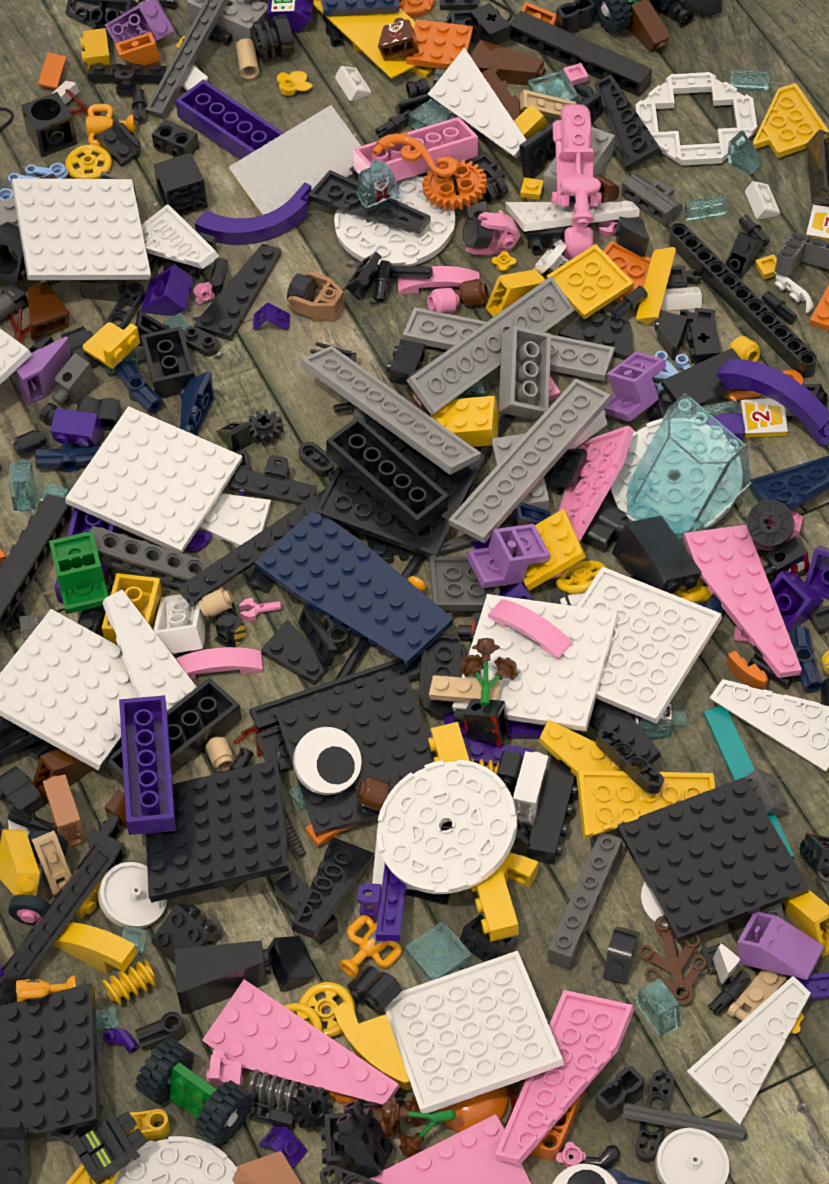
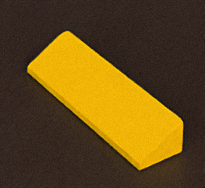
M674 247L657 249L652 254L644 284V289L647 291L648 296L640 301L636 315L637 321L648 326L659 317L676 252Z

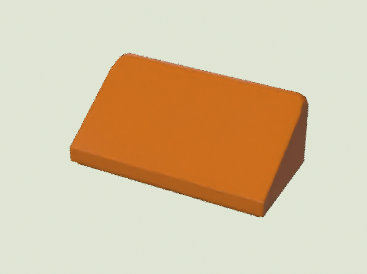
M525 1L521 11L556 26L555 13Z

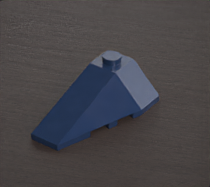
M208 371L190 379L187 386L181 392L180 429L195 436H198L215 400L212 374Z

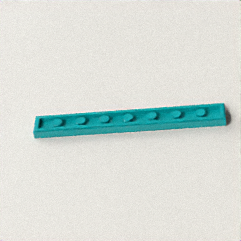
M721 706L705 710L703 716L732 780L735 781L746 777L755 769L729 712ZM772 813L767 814L794 860V854L776 815Z

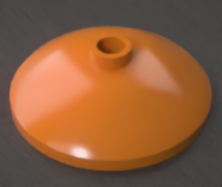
M506 1086L438 1109L436 1112L454 1109L456 1119L442 1122L448 1128L458 1133L495 1114L499 1121H501L508 1107V1091Z

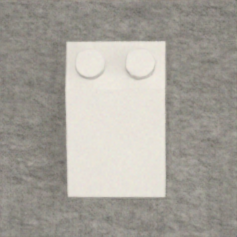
M181 594L161 597L154 626V632L172 655L179 652H195L203 649L205 641V616L200 609L199 602L191 607Z

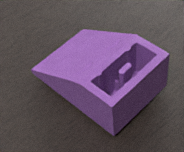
M145 0L105 24L115 43L149 32L152 33L154 40L157 41L174 31V26L159 0Z
M67 336L32 352V355L13 372L17 390L28 406L46 398L56 387L55 377L72 357Z
M762 912L752 914L737 942L738 957L740 958L739 964L805 980L809 979L824 950L823 944L780 917Z

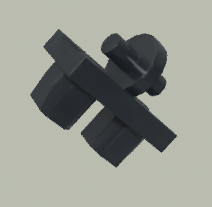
M564 228L527 231L528 249H531L532 253H540L543 251V248L554 250L555 246L553 244L558 240L564 242Z

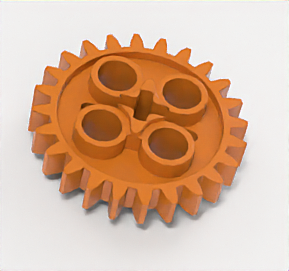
M455 159L458 167L454 178L459 195L455 193L451 176L440 177L433 171H427V176L423 177L424 181L422 182L423 195L426 197V201H430V205L436 204L437 208L444 206V210L452 207V211L456 207L463 210V205L471 207V202L477 204V198L482 199V194L486 193L487 178L483 168L479 169L478 164L473 166L472 161L466 164L465 159L461 163H458V160ZM440 164L437 168L447 169L448 166Z

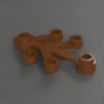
M660 916L656 919L654 926L657 934L663 938L668 960L653 952L652 947L649 945L640 947L639 956L643 961H650L671 973L674 983L661 977L655 968H648L644 976L648 983L656 984L670 992V998L675 1004L680 1006L687 1005L694 997L692 985L700 972L704 971L707 967L706 960L703 956H695L691 962L692 969L684 980L681 971L693 951L700 946L701 940L699 935L692 937L698 939L696 944L689 943L691 938L686 939V945L677 957L672 931L669 926L666 928L660 927V923L666 921L663 916ZM644 950L651 951L647 957L643 956L642 952ZM701 960L704 963L701 967H696L695 962ZM654 972L656 977L649 979L648 974ZM684 989L686 991L685 995H677L678 990Z

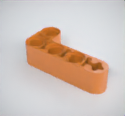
M586 1089L559 1119V1121L565 1124L562 1126L554 1125L530 1153L531 1155L549 1161L556 1159L557 1153L563 1149ZM552 1142L556 1146H554L553 1148H547L546 1146H544V1144Z

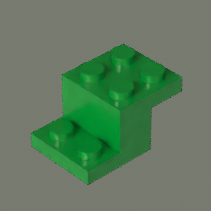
M93 531L50 540V548L66 614L103 606V601L108 597Z

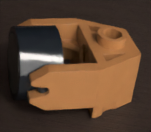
M307 271L304 275L296 274L290 282L287 291L288 307L294 312L313 318V322H335L345 308L344 292L330 277L313 271ZM316 289L321 290L315 301L312 302Z

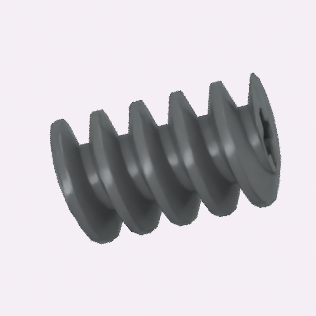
M259 1069L254 1070L248 1090L254 1096L253 1101L259 1099V1102L264 1104L268 1100L269 1106L273 1107L277 1104L278 1109L283 1110L286 1107L287 1112L292 1113L293 1111H290L289 1108L295 1106L296 1103L292 1101L291 1097H299L296 1081L292 1080L290 1085L286 1086L285 1077H283L280 1083H277V1075L274 1074L271 1080H268V1072H264L259 1077ZM303 1083L299 1087L301 1089L304 1087Z

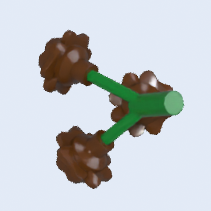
M481 638L478 639L477 645L472 646V649L477 650L481 657L479 654L463 658V661L460 663V674H464L465 677L473 675V677L477 678L482 687L480 705L489 706L491 688L498 680L503 678L514 680L518 676L516 671L517 664L509 657L505 659L498 657L494 661L497 672L495 677L488 682V661H491V654L500 649V646L495 645L494 639ZM483 669H484V680H483L482 677H481V670H483Z
M415 1096L412 1097L411 1101L408 1100L404 1108H400L399 1104L396 1103L395 1097H392L391 1102L383 1103L382 1120L389 1122V1128H392L399 1118L406 1119L407 1124H414L415 1126H419L421 1121L424 1122L426 1119L431 1120L414 1137L407 1136L406 1134L399 1136L401 1140L399 1149L404 1156L408 1157L422 1151L421 1143L424 1141V1136L437 1122L456 1119L454 1109L435 1113H421Z

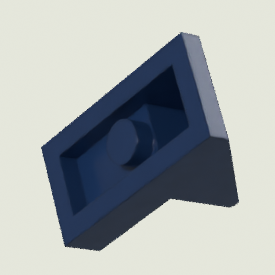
M520 503L514 510L518 526L536 525L551 516L550 511L525 503Z

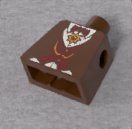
M396 18L394 23L383 27L378 48L384 61L419 52L416 34L410 20Z

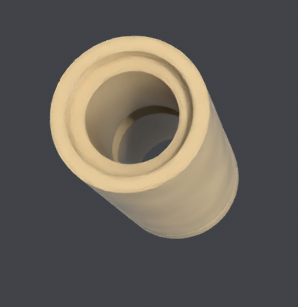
M241 39L236 43L240 75L247 80L254 79L259 75L255 45L251 39Z

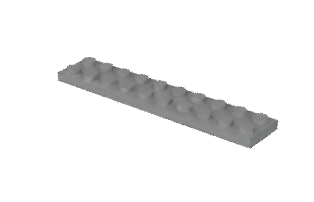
M550 276L407 379V382L432 415L501 364L502 333L515 325L545 332L573 312L575 308L554 278Z
M414 307L403 332V339L449 350L485 324L486 321ZM551 335L550 371L605 381L614 356L615 347Z
M333 346L301 360V366L448 474H452L480 460L481 453Z
M575 379L449 518V525L485 543L491 537L493 530L499 528L609 404L611 395Z

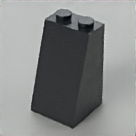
M662 515L626 522L612 551L613 556L645 584L670 594L694 588L702 574V571Z
M262 940L175 949L177 995L182 1015L231 998L243 980H246L256 988L267 984V975H271L268 949H263Z

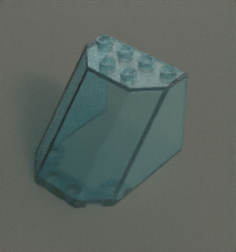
M686 393L683 394L667 410L627 484V514L635 520L662 515L680 540H683L684 533L701 530L751 484L748 446Z

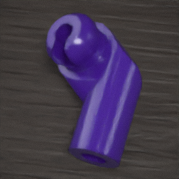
M109 1029L103 1033V1040L110 1045H123L129 1054L136 1052L139 1048V1045L125 1029Z

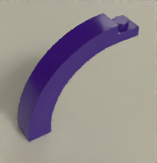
M304 182L297 192L281 207L257 217L229 218L205 210L194 223L197 233L200 232L216 237V243L227 245L256 244L276 238L294 228L308 215L307 206L311 203L308 200V194L312 190L311 185Z
M728 359L717 371L716 375L726 389L750 390L775 400L792 412L804 424L819 447L826 446L829 442V411L816 396L790 376L770 366L743 359Z

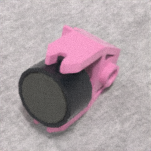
M501 210L498 213L484 212L478 218L470 217L463 227V244L467 247L466 251L476 255L491 256L502 251H510L521 236L513 218L505 215Z

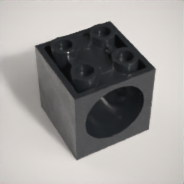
M58 92L21 105L27 134L41 158L77 145L73 117Z
M192 153L153 164L157 191L164 206L168 204L180 216L208 207L204 178Z
M5 222L0 225V278L17 284L27 278L20 231L18 226ZM9 247L15 251L18 261L10 254Z

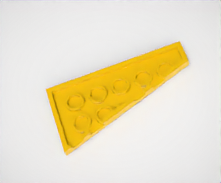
M548 719L538 742L557 760H562L571 768L570 771L575 776L578 770L623 771L596 746L594 741ZM632 766L636 770H643L638 766Z
M578 770L576 777L583 839L617 829V825L620 823L631 822L644 814L714 789L713 773L659 772L664 777L662 790L657 794H650L644 791L624 771Z

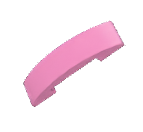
M433 266L434 274L430 279L398 278V294L419 293V288L459 286L460 288L463 281L480 279L479 272L461 267Z
M501 599L488 614V618L506 628L509 625L540 644L542 650L557 659L572 645V640L557 627L537 613L515 602Z
M213 648L176 658V661L191 680L196 679V674L239 669L241 674L263 672L261 651L249 648Z

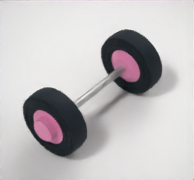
M39 830L28 834L34 857L37 859L39 858L32 839L49 833V831ZM56 834L65 857L68 842L62 836ZM41 863L39 864V868H38V869H39V872H40L39 881H38V887H39V883H40V879H41V875H42V871H43V868H42V866H41ZM16 895L10 901L8 913L13 919L21 923L35 925L50 904L44 899L36 897V895Z

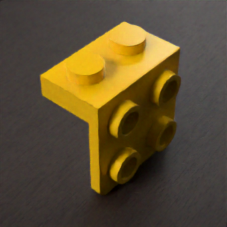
M107 323L83 345V350L113 369L140 344L138 328L131 323L122 330L113 323Z

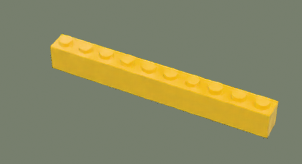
M458 722L431 728L432 737L428 738L431 752L435 751L437 756L434 757V762L441 760L444 762L469 761ZM500 866L487 879L471 887V891H476L478 896L475 899L477 912H482L484 917L481 920L484 934H489L491 942L519 935L518 921Z

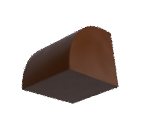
M603 175L594 176V178L601 182V188L598 191L601 192V202L605 203L618 198V185Z
M117 790L105 805L107 818L111 814L119 817L121 826L128 830L125 793Z

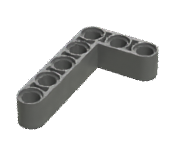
M791 233L778 252L775 272L782 276H790L801 261L829 269V241L802 233Z

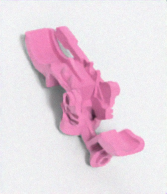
M579 104L563 106L561 109L562 120H557L553 123V141L556 143L557 190L552 192V204H556V206H569L570 196H575L576 199L571 219L572 227L567 228L564 233V243L567 245L564 250V257L567 260L573 259L593 246V230L587 227L589 222L594 221L593 215L589 212V206L601 204V192H598L601 188V182L593 177L594 150L591 148V116L588 107Z

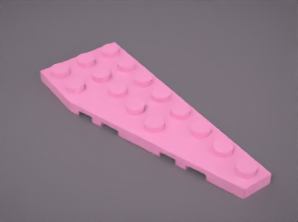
M629 425L588 439L579 445L578 449L585 448L588 455L575 487H566L559 511L564 508L568 513L579 541L582 539L625 463L634 430ZM560 572L559 574L555 575L550 579L560 577L562 572Z
M747 525L684 533L683 541L687 552L702 571L699 579H703L708 585L707 589L710 593L715 594L721 601L722 608L741 631L744 630L748 635L749 642L753 647L756 646L763 654L762 658L776 676L782 678L800 675L802 671Z
M243 980L202 1039V1041L214 1049H223L224 1056L231 1061H242L243 1069L253 1071L259 1069V1072L262 1074L268 1072L269 1076L275 1074L277 1077H285L286 1080L291 1082L294 1080L296 1083H303L306 1086L323 1087L324 1090L382 1106L383 1103L391 1101L400 1087L398 1083L246 980Z
M563 991L549 1027L564 1065L526 1079L495 1152L497 1160L517 1165L522 1164L617 1053L633 1015V1005L576 992Z

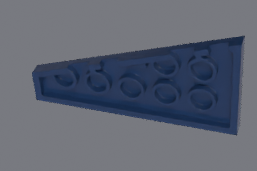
M829 456L748 480L749 488L760 502L764 500H777L785 504L789 510H792L829 489Z

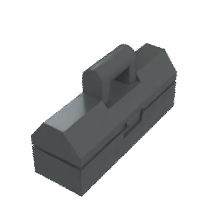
M632 174L622 182L621 196L633 202L640 210L664 227L675 220L682 211V204L671 197L674 194V190L660 180L652 184L640 174Z

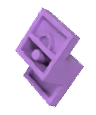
M636 351L608 372L607 377L614 395L611 397L609 404L604 408L606 415L630 422L636 419L645 409L650 408L659 399L652 377L658 375L666 367L665 360Z
M527 524L494 529L489 547L469 550L466 557L483 589L522 583L528 564L549 561L550 553L535 525Z

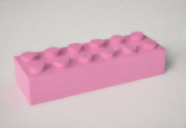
M460 117L407 132L408 136L415 138L425 146L436 167H439L437 160L441 157H451L461 162L463 159L467 161L478 156V136ZM376 142L353 149L354 169L369 186L371 185V189L375 188L376 185L374 183L377 181L386 185L385 183L387 182L383 183L382 179L389 177L388 184L393 183V179L394 182H398L399 180L432 171L422 156L415 162H407L401 158V149L407 145L388 147L378 156L372 154Z

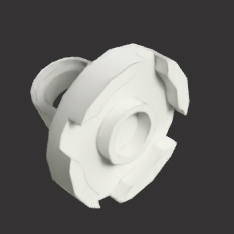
M558 240L553 244L555 246L554 250L548 249L535 264L536 267L533 270L536 269L540 274L546 270L551 273L558 269L559 265L567 263L568 260L562 255L567 245L562 240Z

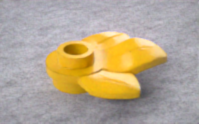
M294 71L291 74L281 72L277 76L280 92L286 96L294 95L296 91H307L313 87L311 83L306 82L307 74L303 71Z

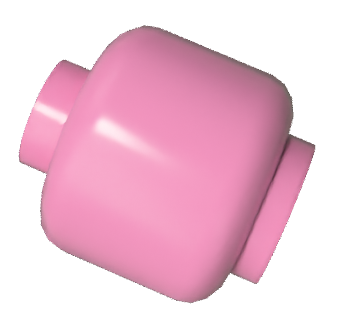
M451 288L435 289L427 299L429 310L446 314H453L460 302L459 296Z

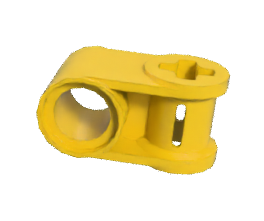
M154 1109L143 1112H130L137 1126L128 1131V1135L138 1128L147 1141L162 1140L170 1135L172 1127L167 1114L163 1110ZM157 1122H164L160 1127H153Z

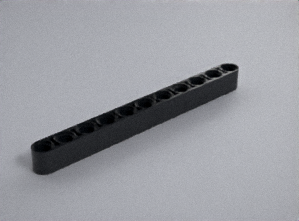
M673 224L670 227V247L676 248V253L692 269H700L701 278L793 370L799 372L803 378L812 377L816 369V354L685 224Z

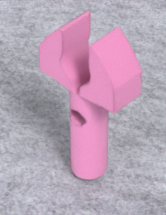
M612 220L598 222L599 234L604 237H613L615 222Z
M253 598L245 599L239 605L240 611L250 609V611L240 612V615L246 621H256V616L259 613L281 610L282 604L280 601L256 604L253 602Z

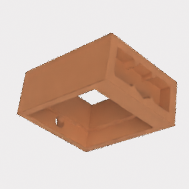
M66 775L53 776L43 781L58 833L68 842V849L85 844L86 839Z

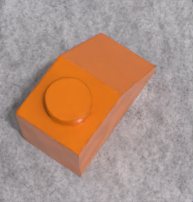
M151 32L115 43L119 57L123 60L141 65H151L161 61Z

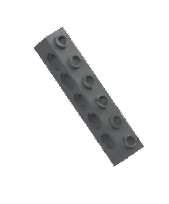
M95 526L91 528L101 565L137 576L160 578V583L176 588L213 564L209 560H201L189 554L172 551L167 547H159L147 541L130 538L125 534L108 531L105 528Z
M606 833L599 834L548 948V963L571 970L622 854L621 838Z

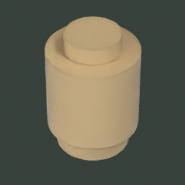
M220 588L204 596L203 600L199 601V606L205 617H213L232 608L231 603L234 600L229 590L225 591L223 588Z
M223 737L211 738L206 744L205 749L213 767L219 772L229 770L230 765L234 764V756L227 739Z

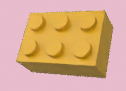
M495 396L453 399L431 415L434 420L472 447L492 446V438H498L500 412Z
M116 573L111 595L123 590L153 629L162 597L160 578ZM105 614L102 625L103 636L108 641L117 644V635L114 627L110 625L107 614Z

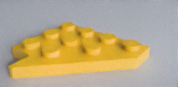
M794 83L778 88L753 141L752 148L755 150L769 145L777 158L828 142L829 130L799 86Z

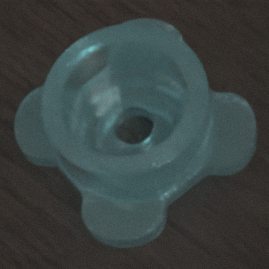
M110 1006L105 1010H96L97 1031L102 1032L119 1026L115 1007Z

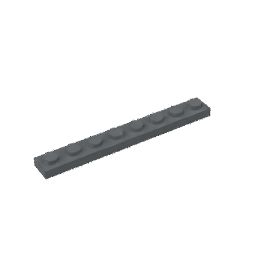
M205 0L145 110L148 114L165 118L228 0Z

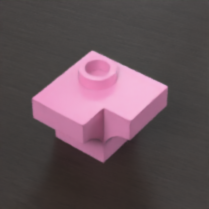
M213 1049L210 1070H207L206 1082L216 1089L220 1085L223 1086L224 1082H229V1080L242 1087L244 1075L242 1061L228 1060L224 1056L223 1049Z

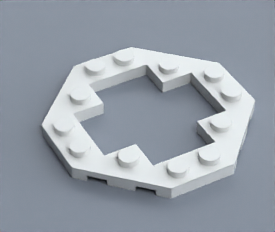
M710 72L671 74L666 78L665 83L661 86L658 85L648 93V97L645 100H640L635 105L636 112L662 149V153L680 165L722 163L757 132L753 98L747 94L745 96L737 92V88L727 82H720ZM711 92L713 106L733 105L736 128L718 129L719 143L680 145L678 131H658L656 109L674 108V94Z

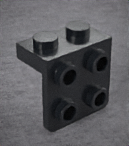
M177 903L151 939L152 944L174 964L175 949L199 947L205 941L217 942L222 936V933L216 929L218 927L216 923L208 918L205 919L200 914L201 910L193 904Z

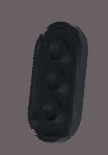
M442 634L421 655L419 703L426 712L438 717L454 714L452 707L454 701L430 700L429 691L433 675L461 678L460 663L463 661V658L467 657L465 646L455 636Z

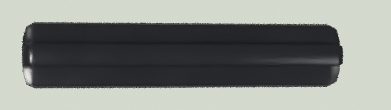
M391 266L389 278L430 279L434 273L433 268L427 266Z

